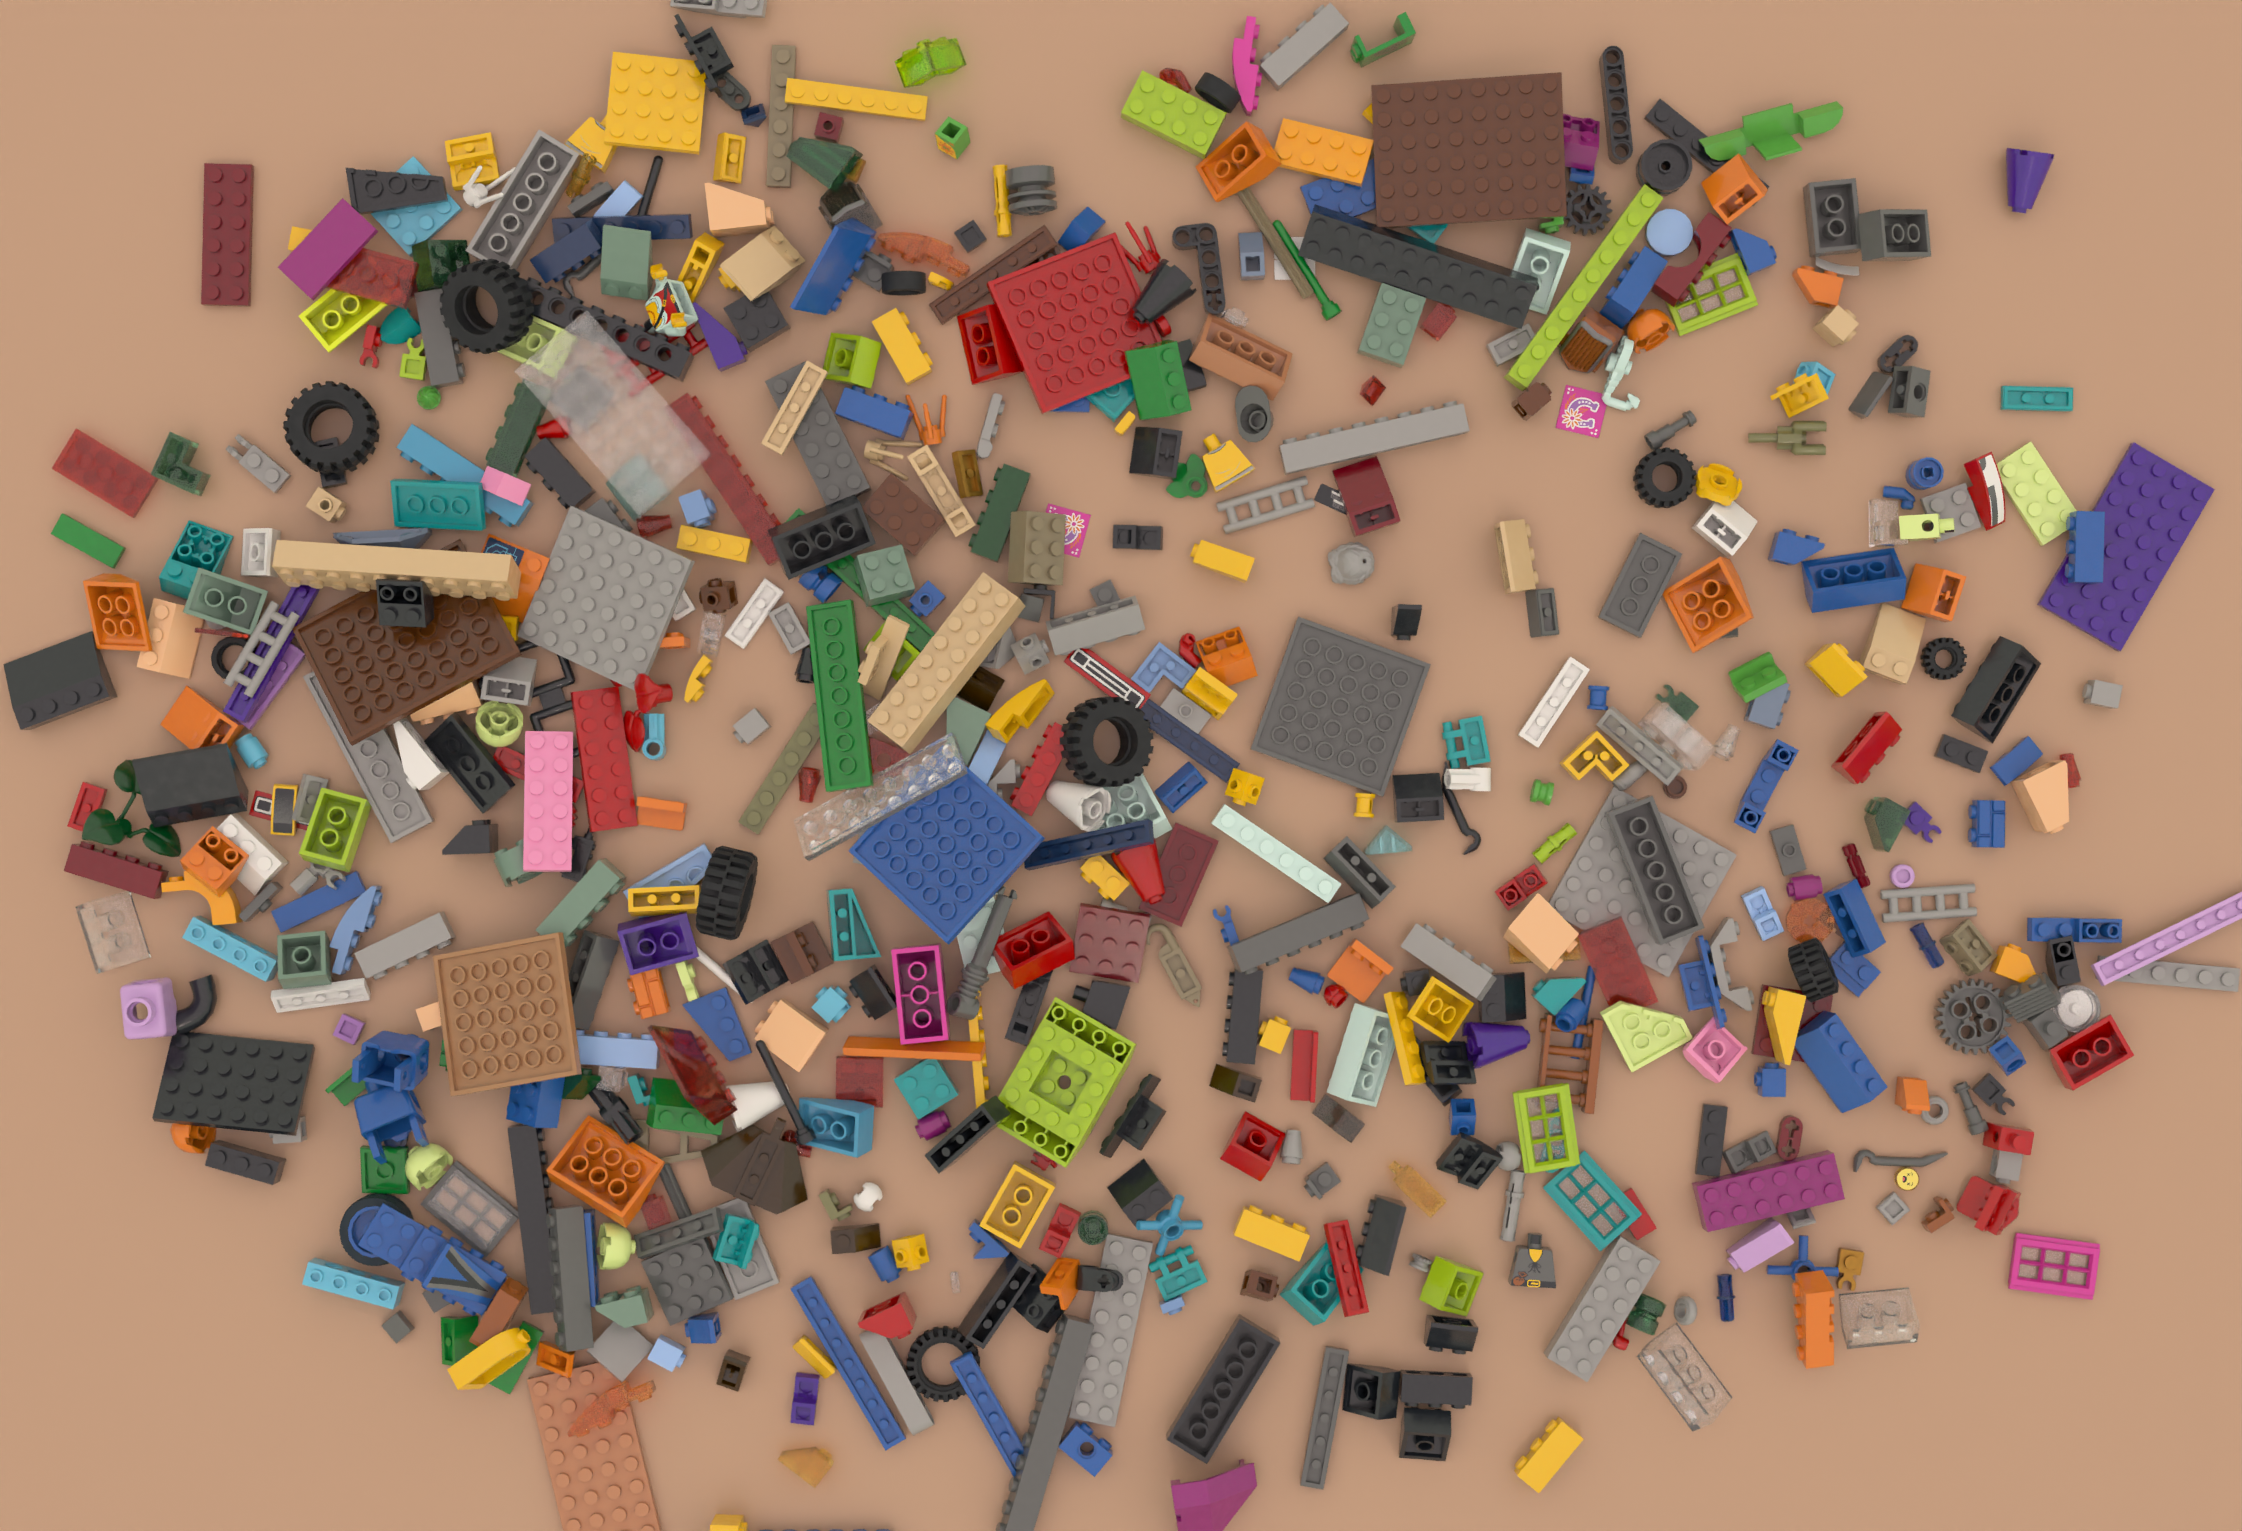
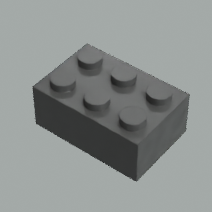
M1856 178L1811 182L1803 187L1810 257L1850 254L1860 251L1861 241Z
M1879 209L1858 214L1862 261H1912L1931 257L1927 210Z

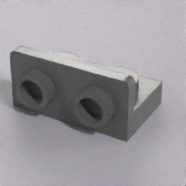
M866 251L862 258L865 260L863 266L858 272L855 271L852 276L880 292L882 290V273L894 270L893 265L890 264L892 260L882 253H879L877 256L872 252Z

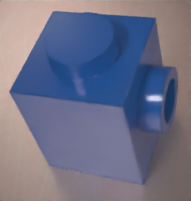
M928 580L909 600L913 604L910 609L919 617L922 615L928 617L946 597Z
M1765 1062V1066H1758V1072L1754 1073V1084L1758 1086V1095L1762 1097H1786V1069L1779 1067V1063Z
M1451 1099L1449 1110L1450 1134L1458 1135L1459 1132H1463L1468 1135H1474L1476 1122L1474 1099Z

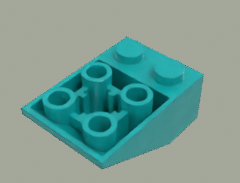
M189 520L159 576L161 591L187 600L198 567L221 574L233 536Z

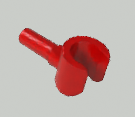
M1626 1320L1613 1339L1614 1347L1623 1351L1626 1350L1629 1344V1339L1623 1337Z

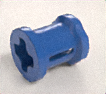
M1589 685L1590 703L1587 705V709L1608 710L1606 697L1610 687Z

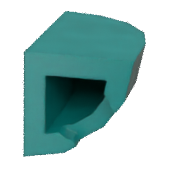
M404 303L394 309L381 325V340L388 344L405 343L409 338H414L421 333L420 322L412 318L410 309Z

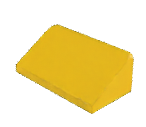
M730 133L718 134L713 174L714 181L741 184L746 137Z
M803 1335L793 1345V1349L824 1379H827L836 1371L837 1367L834 1362L806 1335Z

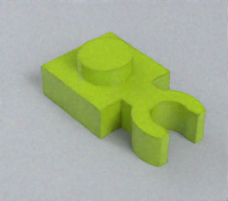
M409 338L407 347L410 350V354H402L399 377L425 381L427 360L425 356H421L422 352L425 351L423 340L421 339L420 347L414 348V339Z

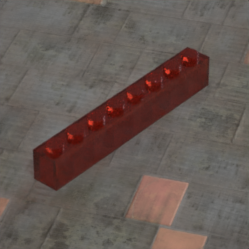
M686 393L664 408L767 564L769 566L776 564L779 560L767 530L781 525L779 519L774 513H768L765 508L768 505L761 493L756 495L752 489L755 486L753 480L748 473L746 475L742 474L739 469L742 466L741 462L735 454L730 456L726 450L729 447L727 441L722 434L720 436L716 435L713 430L716 425L709 415L705 417L700 409L703 406L696 395L691 397L690 394Z

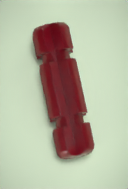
M1850 843L1843 846L1842 850L1844 855L1848 857L1846 860L1853 877H1856L1861 888L1869 886L1870 880L1865 875L1866 870L1860 856L1857 855L1858 851L1855 844Z

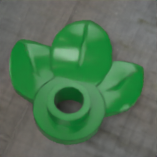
M1191 454L1187 465L1178 462L1176 479L1166 488L1167 492L1176 498H1183L1188 495L1194 498L1203 496L1208 489L1207 480L1204 478L1205 465L1197 455ZM1194 482H1199L1201 485L1197 491L1192 489Z

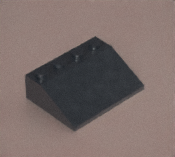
M93 631L3 664L12 708L21 730L35 729L118 697L100 649L96 647Z
M227 743L133 759L132 761L145 809L154 828L247 811L248 789Z

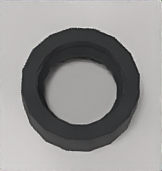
M1205 72L1195 86V91L1203 99L1226 113H1231L1241 99L1240 94L1233 87L1211 73Z
M891 271L881 275L883 294L905 296L926 293V274L924 272Z
M236 636L226 637L213 648L211 655L212 666L215 672L223 679H226L230 672L222 664L223 652L231 645H239L244 648L248 639Z

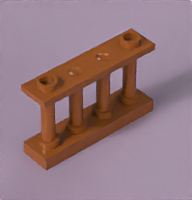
M1544 1013V1018H1540L1539 1022L1542 1042L1537 1087L1545 1086L1546 1078L1581 1081V1084H1584L1583 1093L1579 1095L1570 1094L1571 1103L1578 1104L1579 1107H1582L1581 1111L1586 1114H1594L1604 1021L1599 1018H1591V1022L1587 1023V1025L1579 1024L1575 1030L1566 1032L1585 1034L1586 1037H1589L1588 1046L1584 1048L1549 1045L1551 1031H1564H1561L1556 1026V1023L1552 1022L1551 1014ZM1548 1054L1583 1058V1060H1586V1070L1582 1069V1072L1547 1068ZM1557 1094L1544 1096L1545 1101L1558 1102ZM1532 1098L1535 1106L1541 1109L1540 1098Z

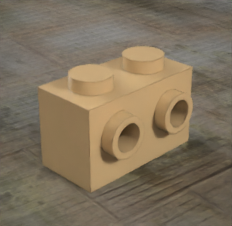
M1837 305L1827 311L1812 329L1834 347L1850 341L1857 333L1854 329L1859 323L1855 320L1856 316L1848 309L1843 310Z

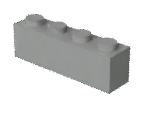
M1331 2L1326 7L1321 5L1313 13L1314 18L1309 22L1304 20L1295 29L1297 33L1291 38L1286 36L1278 44L1279 49L1273 54L1271 51L1268 52L1260 60L1262 63L1259 68L1260 72L1277 91L1348 29L1349 23Z
M1136 596L1045 622L1055 656L1059 654L1067 655L1072 653L1073 650L1080 648L1088 649L1097 643L1104 641L1112 642L1118 637L1136 635L1141 630H1145Z
M439 912L354 954L366 979L374 977L377 980L387 975L386 970L394 966L398 970L408 965V960L415 956L419 960L429 955V949L437 946L438 949H442L452 944L450 939L456 936L445 913Z
M1416 923L1401 947L1467 993L1482 1001L1497 979L1492 975L1494 970L1484 963H1481L1480 966L1474 963L1472 960L1475 957L1465 950H1462L1461 953L1455 950L1454 946L1456 944L1446 937H1443L1442 940L1436 937L1435 933L1437 931L1427 924L1421 927Z

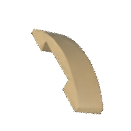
M928 445L907 456L955 537L976 526Z

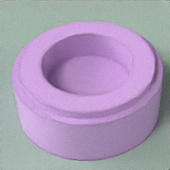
M1899 864L1891 869L1889 877L1894 886L1906 888L1913 883L1915 874L1910 866Z

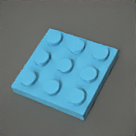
M414 156L396 171L402 174L431 175ZM447 193V202L371 213V215L411 257L463 209Z

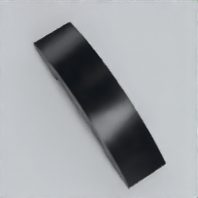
M1053 970L1023 985L1004 1039L1027 1046Z

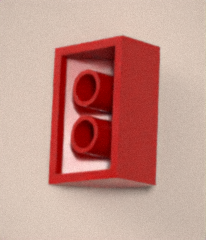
M988 304L957 316L972 385L1007 378L1023 372L995 304Z
M1875 712L1831 767L1852 784L1865 782L1871 774L1869 770L1874 764L1878 765L1885 758L1886 754L1884 752L1889 746L1893 747L1901 738L1899 733L1902 731V728L1888 712Z
M1049 911L1000 935L993 951L1002 975L1013 989L1075 959L1073 940Z
M2111 1014L2048 1049L2054 1070L2064 1087L2072 1091L2134 1056Z
M902 1292L864 1310L858 1321V1326L890 1339L896 1336L898 1339H902L911 1334L917 1316L906 1292Z

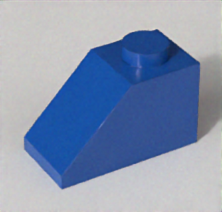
M1737 228L1730 231L1731 243L1735 253H1738L1747 276L1769 268L1776 263V252L1773 246H1769L1766 240Z
M718 1312L695 1315L688 1319V1323H685L686 1337H690L691 1343H717L722 1335Z

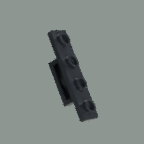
M679 14L674 15L678 22L674 26L681 38L686 37L688 42L684 43L690 56L695 54L698 59L694 61L700 74L705 72L708 77L704 82L710 93L715 91L719 98L723 95L714 78L732 69L734 66L713 27L691 37Z
M1148 1074V1076L1142 1079L1138 1092L1128 1101L1127 1109L1123 1115L1115 1121L1111 1134L1103 1140L1102 1148L1099 1151L1100 1154L1111 1158L1123 1139L1136 1149L1142 1151L1167 1112L1149 1099L1161 1081L1159 1077Z

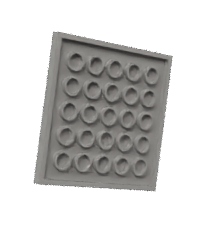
M570 506L549 557L550 560L538 591L534 594L518 636L635 691L634 683L637 675L644 673L648 676L695 561L575 506Z
M1613 786L1548 903L1569 923L1669 978L1693 933L1663 945L1655 943L1604 813L1638 799L1624 791H1619L1618 788ZM1659 812L1699 915L1702 918L1737 855Z

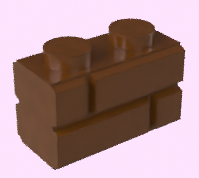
M1535 382L1511 404L1521 418L1527 421L1551 401L1550 394L1552 392L1545 383Z

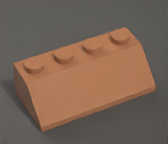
M1209 313L1193 345L1189 361L1216 373L1218 376L1231 380L1241 387L1257 386L1266 393L1268 399L1273 401L1285 383L1292 353Z

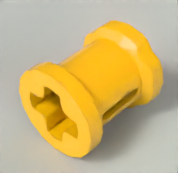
M1355 793L1357 803L1356 812L1353 813V816L1374 818L1375 814L1372 813L1373 799L1376 794Z

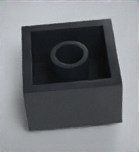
M769 291L753 301H750L745 295L724 307L729 319L750 352L791 329Z

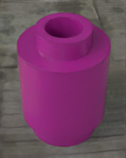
M1810 874L1790 878L1789 883H1786L1788 897H1792L1794 901L1815 898L1818 894H1822L1823 887L1820 876Z
M937 1110L919 1120L917 1119L918 1125L915 1126V1129L920 1139L924 1137L928 1141L947 1132V1129L952 1126L944 1110L940 1112Z

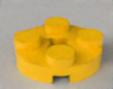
M1715 463L1709 464L1708 467H1700L1694 478L1696 480V494L1699 497L1708 498L1724 506L1731 505L1732 501L1737 499L1742 490V481L1740 478L1737 481L1733 476L1735 472L1730 468Z

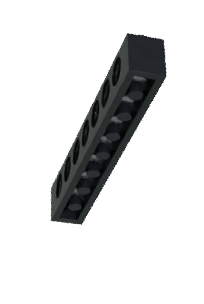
M531 277L525 280L528 284L526 288L528 292L531 291L533 297L530 299L531 304H534L536 296H544L541 304H534L532 316L556 325L567 332L676 380L684 381L694 359L692 353L689 352V347L678 342L676 346L668 343L669 339L658 333L652 336L646 333V328L638 324H634L633 327L625 324L626 320L620 316L613 314L611 318L605 315V311L597 306L586 307L583 305L584 301L574 296H571L570 299L561 296L563 292L550 286L549 289H545L540 286L541 282ZM559 304H565V310L561 314H555V308ZM585 313L586 320L580 324L576 323L577 316ZM601 323H607V330L603 333H598V326ZM623 332H628L629 338L625 342H619V335ZM650 341V348L647 351L642 352L639 350L641 342ZM671 351V358L667 361H662V353Z

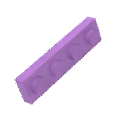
M292 642L290 643L248 721L244 723L236 719L238 722L252 730L306 657L304 651Z

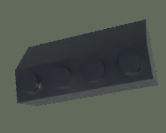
M1999 636L1996 643L1992 645L1987 658L1980 665L1973 681L1967 686L1965 694L1955 706L1951 716L1965 728L1993 743L2041 663L2023 645Z

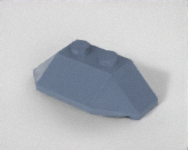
M416 528L333 533V538L340 544L420 549L432 535V529Z

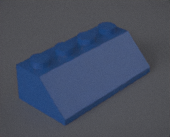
M1894 548L1801 561L1805 595L1812 613L1905 599L1907 578Z
M1823 1011L1797 1033L1794 1048L1841 1113L1871 1102L1888 1088L1836 1013Z

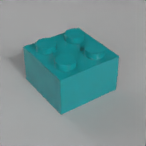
M924 1059L894 1078L895 1083L918 1120L960 1093L938 1059Z

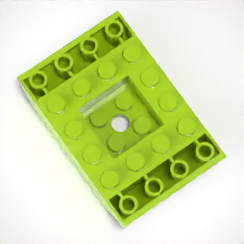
M1055 997L998 1097L1010 1112V1115L997 1127L1067 1168L1085 1144L1127 1070L1137 1044ZM1064 1075L1071 1079V1085L1067 1089H1063L1059 1085V1080Z

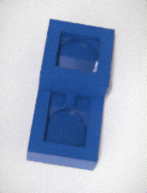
M2027 736L2012 750L2001 756L1990 769L2005 786L2030 767L2043 753L2032 739Z

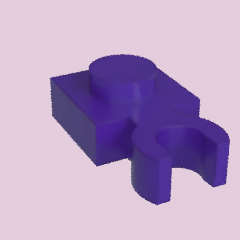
M1913 802L1897 818L1914 835L1921 831L1922 838L1928 843L1933 842L1928 835L1930 830H1934L1937 834L1941 833L1939 827L1928 823L1932 817L1917 802Z

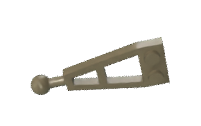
M635 1119L640 1128H642L643 1133L633 1143L649 1152V1128L652 1127L646 1124L647 1119ZM658 1129L680 1134V1154L658 1158L663 1160L665 1164L701 1158V1150L689 1152V1136L710 1140L711 1145L721 1140H719V1135Z

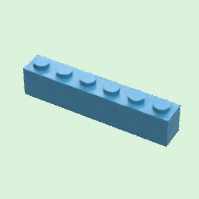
M411 424L396 447L402 451L400 455L412 463L415 459L421 463L420 469L432 476L433 473L441 476L440 481L481 482L485 472L413 424ZM483 490L485 511L489 514L494 511L500 515L498 520L509 527L512 524L519 527L534 505L527 498L523 506Z

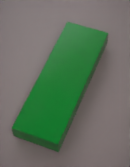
M63 513L51 532L55 537L114 569L126 549Z
M526 1321L522 1322L519 1329H524L530 1336L531 1340L528 1342L531 1349L530 1353L489 1383L509 1395L512 1393L545 1332Z

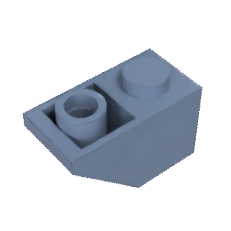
M1262 232L1238 233L1240 281L1264 280L1265 261Z
M1785 683L1751 700L1744 721L1768 729H1775L1776 725L1779 726L1783 718V713L1781 712L1783 703L1786 704L1790 697L1791 691L1788 690L1790 684Z

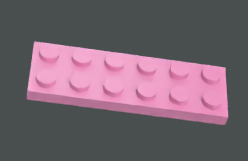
M525 731L523 872H571L573 732Z

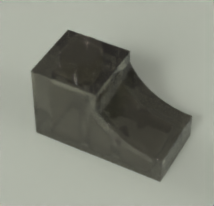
M1327 1094L1322 1097L1312 1111V1114L1350 1143L1353 1142L1365 1125L1361 1119Z

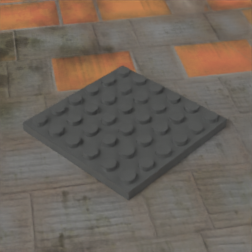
M1298 617L1251 750L1383 797L1431 664Z

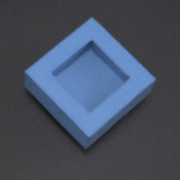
M1182 1294L1170 1300L1159 1302L1162 1313H1168L1169 1315L1182 1311L1181 1307L1185 1306Z

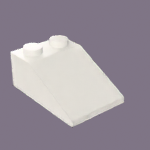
M403 718L393 725L403 769L408 776L406 781L413 789L429 790L448 775L449 772L425 744L422 736L408 719Z

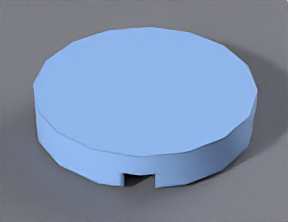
M1665 209L1657 212L1649 220L1646 226L1645 237L1654 252L1662 256H1674L1683 252L1689 246L1693 238V227L1690 219L1684 213L1676 209Z

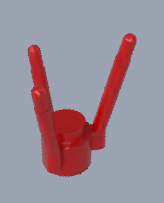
M1127 221L1125 225L1142 252L1138 256L1140 261L1132 256L1123 246L1122 249L1125 256L1136 266L1139 272L1143 270L1145 274H1148L1156 269L1161 257L1156 250L1148 227L1144 226L1143 229L1151 251L1145 249L1134 228Z

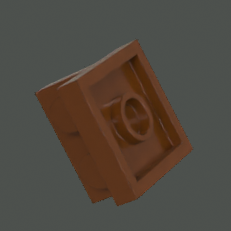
M813 921L770 942L791 984L834 963Z

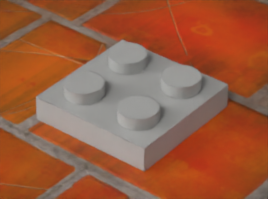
M1966 483L1920 499L1925 514H1939L1940 519L1954 518L1955 532L1941 533V539H1934L1935 543L1981 527ZM1928 523L1930 530L1932 531L1934 525L1933 523Z

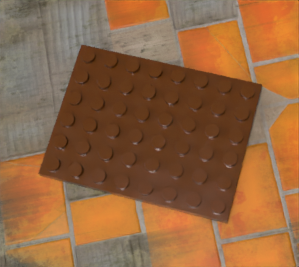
M1561 72L1371 85L1376 218L1378 227L1395 228L1567 217Z
M461 539L440 549L467 552ZM370 589L368 592L361 591L293 627L292 630L352 746L522 655L492 597L477 599L472 596L463 595L461 598H456L449 594H440L439 596H433L435 618L427 627L379 625L377 590Z

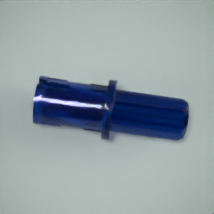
M1921 922L1911 927L1910 931L1920 946L1918 948L1919 951H1923L1933 969L1940 967L1944 960L1935 945L1936 940H1932L1924 923Z
M1732 1274L1717 1275L1719 1294L1717 1299H1719L1720 1318L1723 1322H1731L1734 1320L1733 1299H1735L1732 1289Z

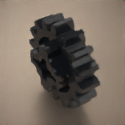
M1587 184L1585 189L1578 185L1576 193L1573 190L1568 192L1570 198L1566 197L1567 217H1563V219L1569 221L1566 225L1567 229L1571 226L1574 227V234L1581 230L1582 235L1586 236L1590 230L1591 234L1595 235L1596 228L1601 231L1605 228L1602 222L1608 223L1610 221V218L1606 215L1612 213V209L1607 208L1611 200L1604 199L1607 194L1606 192L1598 193L1599 186L1591 190L1590 184ZM1582 196L1580 203L1572 204L1574 199ZM1593 197L1599 202L1600 205L1596 204V202L1593 200ZM1585 204L1587 205V209L1591 210L1587 217L1585 215V211L1581 210L1585 206ZM1572 215H1575L1580 220V223H1578ZM1600 216L1596 223L1590 225L1592 217Z

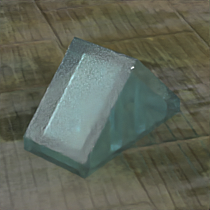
M1384 825L1364 848L1363 852L1365 855L1412 851V846L1390 827Z

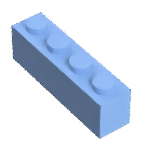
M576 1029L580 1064L645 1069L659 1068L661 1039H655L654 1034H641V1038L632 1037V1033L618 1032L617 1036H609L608 1031H594V1034H585V1030Z

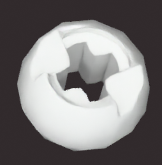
M865 1182L862 1186L863 1191L859 1194L856 1193L853 1198L858 1209L871 1212L874 1208L873 1203L876 1200L880 1201L883 1195L878 1185L872 1182Z

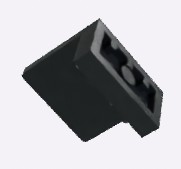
M1032 1264L1037 1272L1015 1302L1013 1308L1036 1329L1048 1333L1065 1310H1061L1057 1295L1041 1293L1040 1284L1047 1274L1036 1264Z

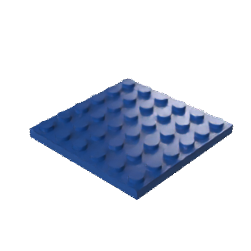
M943 745L848 851L947 944H950L1045 838Z

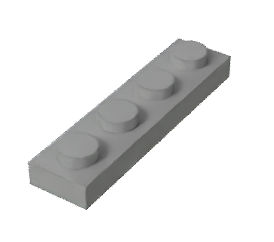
M1611 706L1596 724L1667 786L1671 784L1684 768L1682 764L1615 707Z

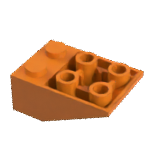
M189 686L185 687L160 724L189 749L227 743L230 749L245 727L232 716L223 712V709Z

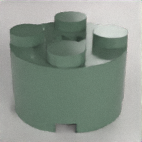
M524 839L516 842V847L510 850L504 848L494 853L496 857L494 863L505 887L513 886L511 883L517 880L518 884H521L543 873L523 872Z

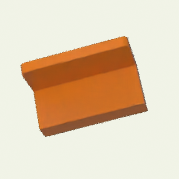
M643 796L637 797L636 806H639L637 823L639 825L683 830L687 803Z
M1057 1258L1040 1284L1042 1294L1057 1295L1059 1297L1061 1310H1067L1079 1291L1076 1289L1078 1265H1081L1078 1259Z

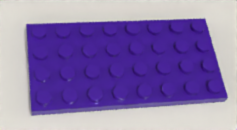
M2131 443L2092 510L2105 512L2103 583H2068V578L2065 576V566L2068 563L2069 554H2066L2037 605L2114 650L2121 651L2215 489L2138 444Z

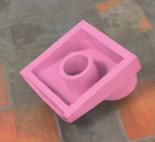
M1713 1016L1695 1037L1685 1044L1683 1054L1686 1060L1705 1078L1714 1083H1719L1748 1048L1743 1046L1725 1028L1717 1030Z

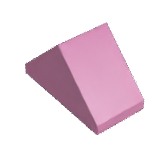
M487 466L480 482L482 483L483 490L523 506L531 484Z

